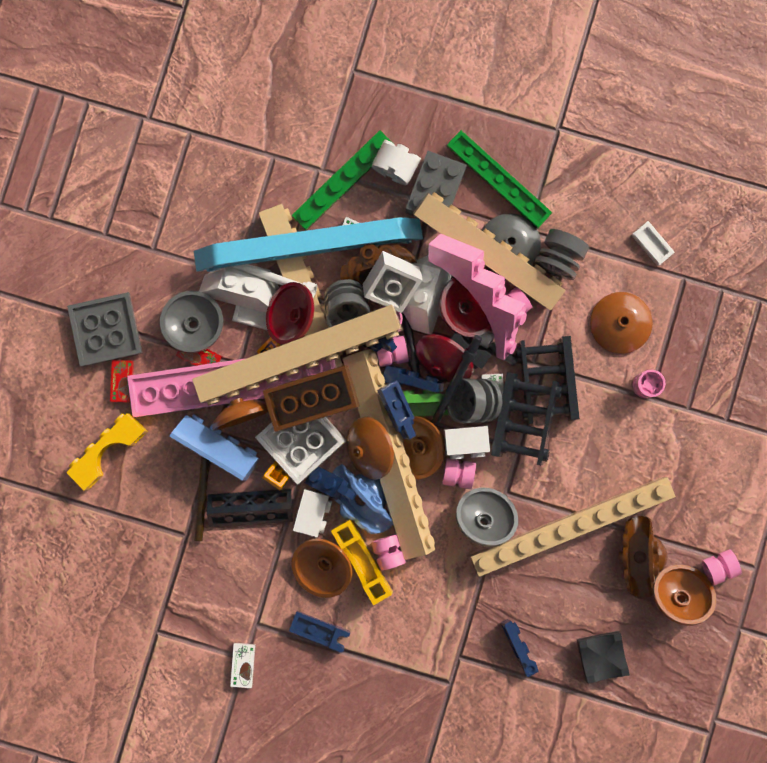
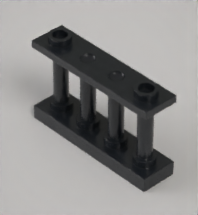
M562 336L560 342L553 345L525 347V340L518 342L519 346H516V357L520 358L522 382L529 383V376L560 373V375L564 376V383L560 387H562L561 394L566 396V404L561 407H555L553 416L565 415V417L568 416V421L580 419L571 336ZM557 352L561 354L562 362L559 365L532 368L527 366L526 355ZM524 391L525 404L532 405L531 397L545 396V394ZM522 412L523 421L527 420V425L534 424L533 418L545 417Z
M507 372L502 395V407L498 416L491 455L502 457L503 453L511 452L538 458L537 465H544V461L548 462L550 449H547L556 399H560L562 387L559 386L557 381H553L552 387L522 382L520 379H517L518 374ZM524 390L550 395L548 408L516 402L514 399L515 391ZM516 410L546 416L544 429L512 423V420H510L511 412ZM514 431L542 437L540 450L509 444L508 441H505L507 432Z

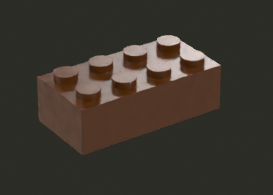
M348 365L262 390L275 432L360 406Z

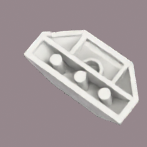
M429 255L417 260V263H412L420 267L422 282L403 310V313L413 330L432 334L440 312L442 290L450 281L452 275L429 262Z
M225 267L206 274L199 292H203L215 300L266 313L269 302L274 293L279 289V286L275 282L239 269Z

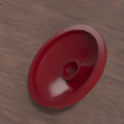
M455 277L452 278L445 285L440 296V312L444 322L453 332L464 337L485 334L491 329L486 314L469 290ZM462 304L465 306V311L461 308Z
M289 282L281 286L272 296L266 312V327L270 337L276 343L282 345L303 338L308 332L314 318L315 308L313 296L305 285Z
M429 334L420 338L416 344L415 352L420 365L428 374L439 378V381L450 384L463 359L464 349L447 337ZM470 362L462 379H470L474 371L473 362Z

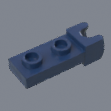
M394 365L392 367L386 366L383 375L385 383L397 380L400 385L407 384L433 392L443 391L445 384L439 382L437 377L426 375V378L420 377L419 372Z
M296 611L289 629L291 633L341 653L344 651V645L340 644L337 638L340 636L347 638L351 633L347 629L300 611Z

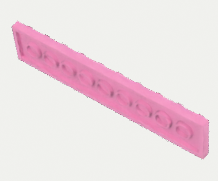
M244 359L130 375L127 377L133 417L231 404L230 401L237 398H242L243 401L265 399L262 390L336 368L335 360L327 362L326 359L318 361L319 365L310 369H307L306 366L299 368V373L291 376L286 374L278 376V381L269 384L266 381L261 382L256 389L247 391V388L239 391V395L228 398L226 395L219 398L220 402L209 406L207 403H200L192 379Z

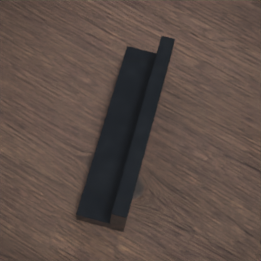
M291 489L208 494L206 514L209 527L293 522ZM278 497H287V502L278 503L275 500ZM258 498H264L266 500L262 504H256L254 502ZM242 499L245 501L242 505L233 504L236 500ZM213 501L224 502L220 507H212Z

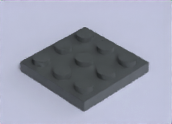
M129 292L67 306L80 367L143 354Z

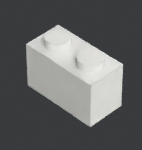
M304 489L293 531L318 537L319 533L323 534L327 522L323 521L325 512L329 513L332 504L329 496Z

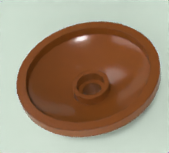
M611 293L603 297L595 305L591 313L590 329L595 341L603 349L612 353L627 354L639 349L646 343L652 331L653 321L648 306L642 299L631 293ZM621 318L627 319L626 325L621 323Z
M242 398L230 401L231 406L218 414L211 427L213 431L255 419L269 412L267 404L260 400L243 401Z
M414 416L415 419H413L414 424H412L416 436L411 439H403L405 453L409 457L411 472L415 480H419L433 475L440 468L445 455V445L440 431L433 423L422 417ZM420 443H423V449L420 447Z
M362 417L355 420L350 426L347 435V451L352 464L366 478L376 480L385 477L390 472L394 461L393 445L388 432L374 418Z
M310 539L303 542L293 554L291 566L294 577L300 586L310 594L322 598H331L340 595L349 586L352 579V566L345 552L336 544L324 539Z
M672 565L662 570L655 579L653 586L655 603L659 610L671 621L680 625L694 626L706 621L714 612L716 607L714 587L710 580L699 570L687 565Z

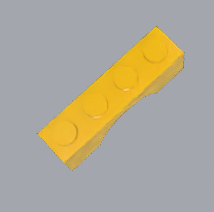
M121 414L114 421L115 425L111 429L107 428L100 434V440L96 444L92 443L84 450L86 454L81 459L76 458L69 465L70 469L66 473L84 491L92 488L104 476L101 469V459L104 452L110 446L118 443L134 446L148 433L132 414Z
M349 519L332 529L333 536L352 563L372 604L375 605L391 596L393 593L392 589L353 521Z

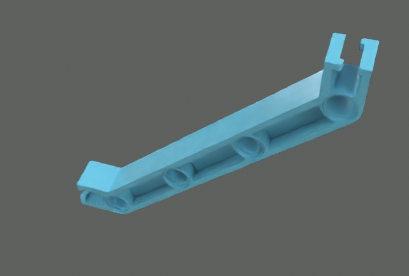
M392 218L216 243L193 252L196 272L203 270L214 272L231 266L362 248L366 244H373L375 246L392 243L409 244L412 243V240H422L423 236L420 219Z

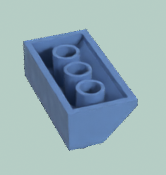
M194 414L192 417L186 415L171 432V438L242 481L249 478L260 460L256 456V451L249 447L243 449L238 446L240 443L238 440L231 436H228V438L220 435L221 430L213 431L211 426L209 428L202 424L204 420Z

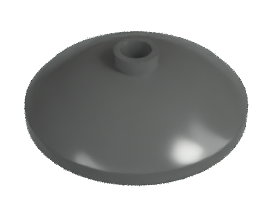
M507 213L496 216L485 225L482 231L486 228L496 235L494 240L498 243H501L503 240L508 244V239H514L515 244L510 245L513 247L511 252L515 255H518L520 252L530 259L527 263L531 266L535 263L541 249V239L537 228L529 220L518 214Z
M185 291L175 295L165 304L160 316V328L164 338L172 347L182 352L196 353L208 349L218 340L223 329V315L217 302L209 295L199 291ZM192 322L197 323L195 328H190Z
M476 488L464 494L456 508V521L461 532L470 541L485 547H496L505 544L512 538L518 526V514L514 504L503 493L491 488Z

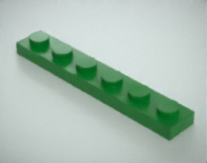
M379 130L292 214V217L307 231L372 168L373 161L383 141H392Z
M462 130L447 144V148L537 229L553 213Z

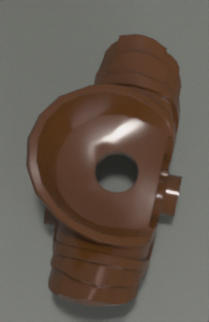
M366 244L361 248L358 257H352L348 264L342 266L339 280L350 279L363 285L382 251L411 264L417 263V260L406 248L398 244L392 247L390 245L376 247L373 244Z
M636 516L629 519L625 524L623 535L624 548L623 551H619V564H623L624 580L628 593L644 598L653 596L655 576L659 575L667 564L668 555L662 541L654 537L651 519L646 516ZM637 551H643L646 554L647 558L644 563L635 561L634 554Z

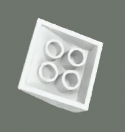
M326 417L277 432L274 431L273 424L270 423L255 437L297 485L347 441Z

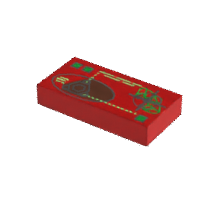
M209 349L196 353L178 350L176 354L177 357L195 366L219 363L223 357Z
M112 360L110 402L131 403L127 376L134 373V361Z

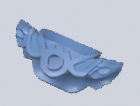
M343 464L337 466L332 473L346 480L349 483L347 487L356 493L352 500L344 496L335 500L340 504V514L346 520H354L360 528L365 529L370 534H379L391 528L393 521L384 509L387 501L380 479H369L362 474L354 476ZM356 495H358L366 504L358 505L355 501Z

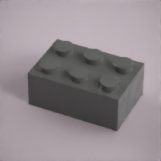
M427 151L405 213L416 217L413 212L427 193L432 195L435 192L444 199L442 203L447 207L451 204L453 205L467 165Z

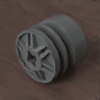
M550 229L544 241V244L550 249L541 248L539 251L541 256H537L535 264L553 276L574 280L577 275L575 271L580 269L579 264L574 260L583 261L588 252L589 245L570 233L558 229Z
M350 279L339 280L331 284L324 294L326 321L329 328L370 313L368 299L364 297L363 285L357 281Z
M462 379L447 407L449 416L457 423L492 422L501 412L502 394L500 388L490 379Z

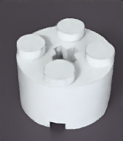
M384 140L371 167L384 177L387 175L392 178V181L407 185L421 158L415 154H409V149L402 144H398L396 147L392 142Z

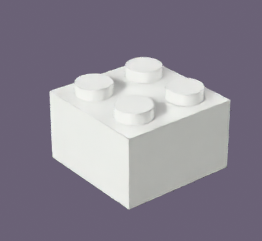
M382 251L363 283L364 297L384 306L393 305L396 311L402 313L422 282L420 267Z
M488 426L443 431L445 456L450 455V459H462L464 454H471V458L485 457V452H490Z

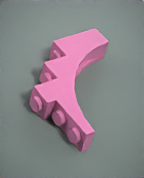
M440 234L429 243L428 261L455 277L477 300L493 330L496 343V357L505 360L516 349L515 337L518 326L523 325L527 317L525 313L526 304L504 295L506 291L504 287L505 277L483 269L485 265L483 261L484 251Z

